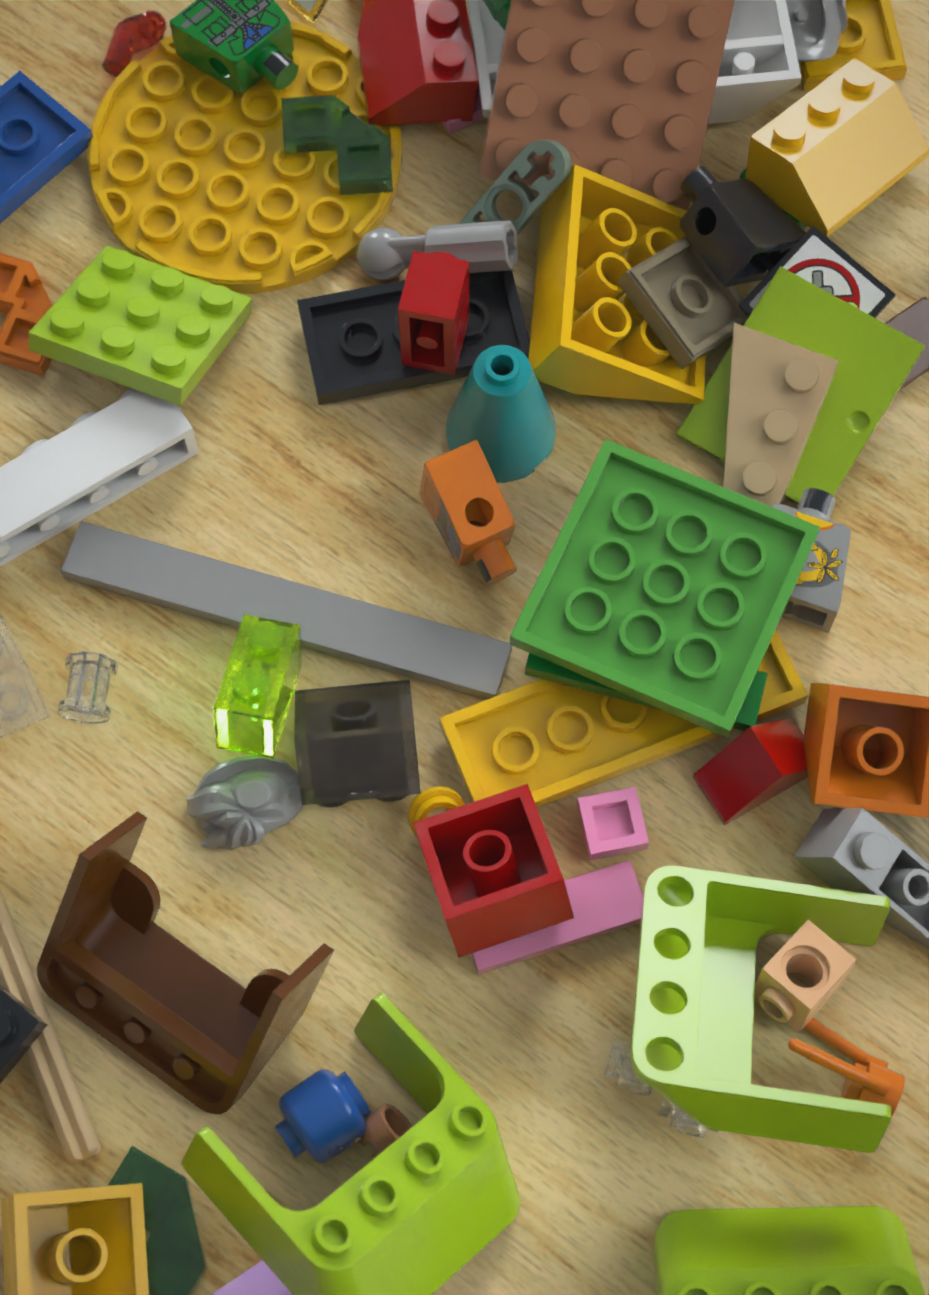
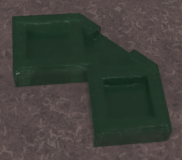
M334 95L281 98L285 153L337 150L340 195L393 192L390 140L386 133L375 125L369 126L350 112V107Z
M131 1146L108 1186L142 1183L145 1230L151 1233L146 1241L149 1295H192L208 1266L203 1244L200 1240L188 1179L141 1150Z

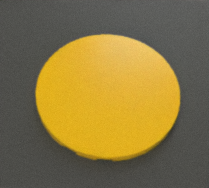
M290 21L294 50L289 58L298 65V73L293 82L288 87L277 90L263 77L246 92L238 93L177 55L172 35L160 40L159 47L144 56L140 61L133 60L113 81L98 106L91 125L93 137L88 142L87 161L94 196L104 221L116 239L132 255L166 267L175 268L182 273L215 285L225 286L240 294L276 291L304 283L328 272L352 256L357 251L364 235L378 228L387 215L397 192L402 168V136L399 124L368 125L360 60L352 54V49L331 35Z

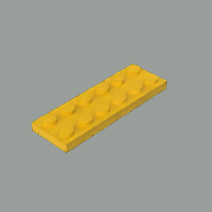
M776 630L758 671L768 673L756 722L802 705L808 698V693ZM539 679L439 718L440 728L472 802L528 784L537 808L722 736L664 710L544 679Z

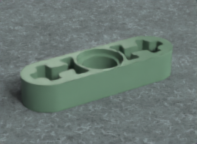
M551 139L534 141L525 146L459 224L485 222L480 219L482 214L487 222L506 221L497 213L496 199L502 191L511 190L519 195L523 205L521 215L512 222L516 229L517 237L569 177L572 163L568 150L561 143ZM552 153L555 157L550 165L555 171L554 176L549 174L542 175L535 180L530 188L526 184L515 180L514 177L517 173L521 180L529 178L538 167V163L534 159L535 154L542 156ZM531 189L539 192L536 198Z

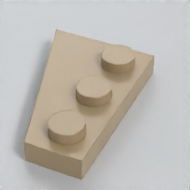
M734 323L724 488L770 507L774 504H782L837 371L838 360Z

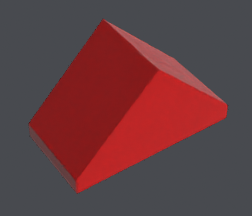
M792 717L750 726L694 773V780L724 826L808 777L803 743L804 735Z

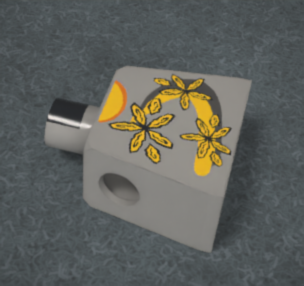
M808 488L803 491L797 509L783 504H774L772 506L775 509L820 527L818 536L782 617L829 633L841 603L851 530L845 525L830 521L836 503L835 498L831 494L820 489Z

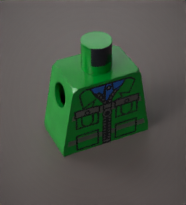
M195 0L169 21L176 54L237 93L246 92L263 77L277 90H282L293 82L298 73V65L289 58L294 50L291 23L275 0Z

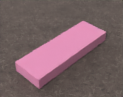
M631 861L621 862L565 880L574 918L472 953L478 975L641 923L643 894Z

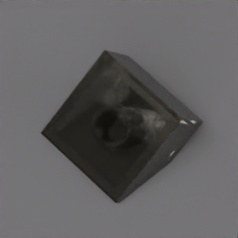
M410 680L295 690L294 743L302 805L317 804L321 807L332 808L353 800L375 798L383 802H394L405 798L407 795L421 794Z

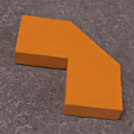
M0 253V312L8 315L0 330V363L45 376L52 359L28 350L29 331L53 305L33 263Z

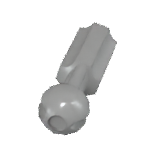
M511 220L438 225L427 230L425 235L402 236L394 229L379 227L369 231L361 239L357 248V261L361 269L372 279L387 281L396 278L405 269L409 268L413 251L429 254L432 252L449 253L457 259L469 261V273L511 270L512 266H517L519 249L516 229Z

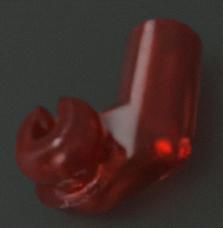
M147 10L144 13L120 21L112 35L102 64L103 69L110 75L117 77L131 62L133 54L157 45L164 37L167 28L163 15L155 10Z

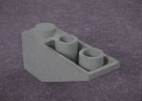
M864 808L823 809L794 857L832 889L888 897L890 910L885 922L929 949V864Z

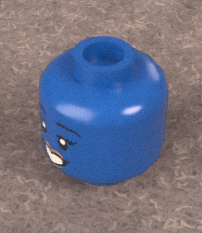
M321 1069L280 1097L279 1109L284 1120L275 1125V1128L295 1158L306 1151L313 1161L324 1164L362 1139L366 1128L364 1118L372 1112L345 1071L336 1076L328 1069Z

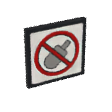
M812 226L739 304V308L750 316L780 266L847 303H855L858 309L874 318L885 309L895 298L896 294L816 227Z

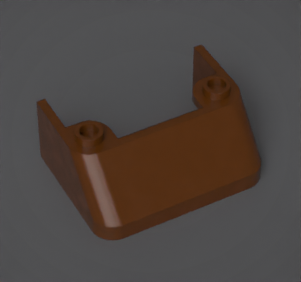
M137 811L79 854L37 965V977L44 992L54 1002L180 1095L207 1113L223 1114L246 1093L302 1017L334 949L324 943L291 975L277 969H265L249 982L247 989L154 923L161 904L159 890L148 874L130 862L147 817Z

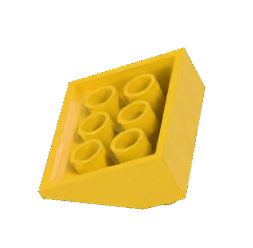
M576 164L572 166L567 180L541 209L528 359L538 381L576 395L696 405L704 400L706 355L681 369L617 282L626 271L686 236L680 228V220L687 212L686 210Z

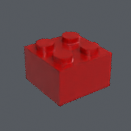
M528 784L413 823L459 958L574 918L564 878Z

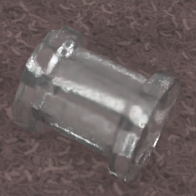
M81 651L68 654L65 660V667L70 673L66 697L58 703V714L65 719L79 723L101 724L108 722L111 709L106 705L110 677L115 676L117 673V661L104 654ZM87 681H91L89 695L84 694Z

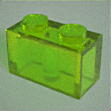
M243 615L213 707L216 748L274 759L302 667L301 625Z

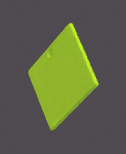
M780 266L744 326L839 361L835 376L785 495V498L799 505L803 491L808 488L826 491L834 497L925 349V345L861 311L855 303H847ZM732 345L706 385L704 400L698 405L695 404L677 432V436L724 463Z

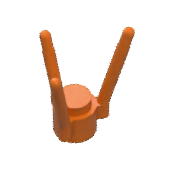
M814 1018L805 1025L804 1029L853 1060L854 1063L852 1065L797 1039H791L788 1042V1048L791 1051L846 1077L841 1097L889 1105L891 1107V1117L893 1116L903 1092L905 1076L888 1069V1062L867 1054Z

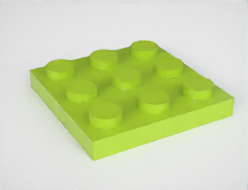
M106 245L29 331L28 350L181 406L251 315L252 298L232 291L225 286L215 285L182 273L175 268L166 267L132 255L128 251Z

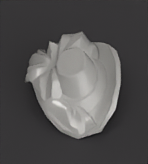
M786 0L798 62L820 61L833 56L838 49L839 36L847 27L846 0Z
M256 755L237 757L219 763L203 776L194 794L187 796L186 801L190 816L198 819L201 828L209 834L206 840L201 842V846L208 849L223 847L234 850L240 846L248 847L259 844L265 833L277 829L294 819L303 807L305 791L299 773L282 759Z

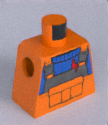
M477 439L425 462L419 494L456 564L460 567L475 561L487 585L499 582L515 573L517 568L506 548L512 538L515 522ZM470 523H476L481 525L482 527L473 526Z

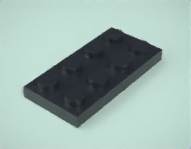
M512 269L507 271L469 273V322L455 375L401 364L398 306L405 280L297 300L318 405L467 377L477 357L484 350L496 345L515 347L529 359L530 340Z

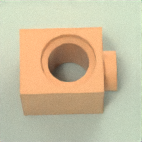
M807 920L762 968L755 984L754 995L758 997L759 1004L771 1018L780 1023H788L800 1032L844 984L857 959L811 921ZM787 974H802L809 979L813 987L802 988L796 986L790 981Z

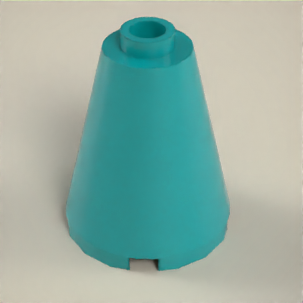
M496 345L484 350L474 362L449 411L446 421V438L450 451L477 439L496 482L506 483L524 479L532 474L534 468L545 458L547 459L552 452L556 434L555 418L525 354L512 346Z

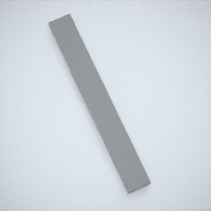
M83 521L79 524L61 568L63 577L68 580L485 700L498 695L512 652V645L508 642Z

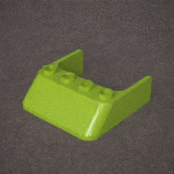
M664 866L655 870L648 877L644 889L630 1052L631 1065L638 1078L700 1125L713 1130L865 1153L876 1152L891 1122V1107L889 1105L751 1084L756 947L763 938L772 934L794 935L807 920L811 921L834 941L873 946L876 944L889 913V898L682 866Z
M380 993L370 1001L356 1025L354 1033L426 1111L427 1115L319 1205L309 1210L293 1211L282 1207L274 1201L208 1126H205L194 1135L181 1162L187 1174L292 1295H433L503 1232L519 1212L520 1197L494 1114L488 1105L386 995Z
M882 1207L684 1209L672 1212L665 1217L655 1231L656 1295H925L905 1226L896 1214Z

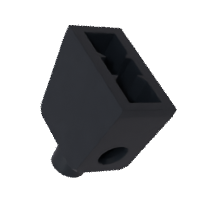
M701 166L693 170L680 186V189L693 203L681 218L680 228L724 287L763 280L806 233L757 185L748 179L718 182L706 167Z

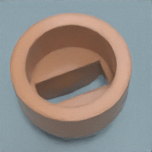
M383 1104L366 1119L365 1133L361 1143L364 1146L370 1141L376 1149L372 1157L376 1158L411 1129L412 1125L396 1107L390 1104Z

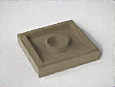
M686 236L629 269L617 280L618 284L681 369L689 366L732 338L734 323L744 326L749 318L739 308V304L744 299L734 286L724 287Z

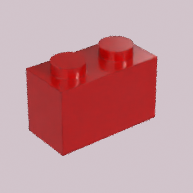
M413 251L398 306L402 365L451 375L456 374L469 322V261L457 259L455 256L445 252H432L429 254Z

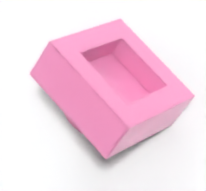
M636 787L577 799V809L589 861L648 849L649 840Z

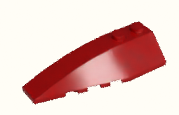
M364 0L357 45L368 125L443 123L454 119H461V122L472 121L479 80L466 0Z

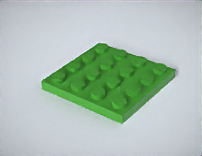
M605 439L510 635V645L728 738L815 543L820 527Z

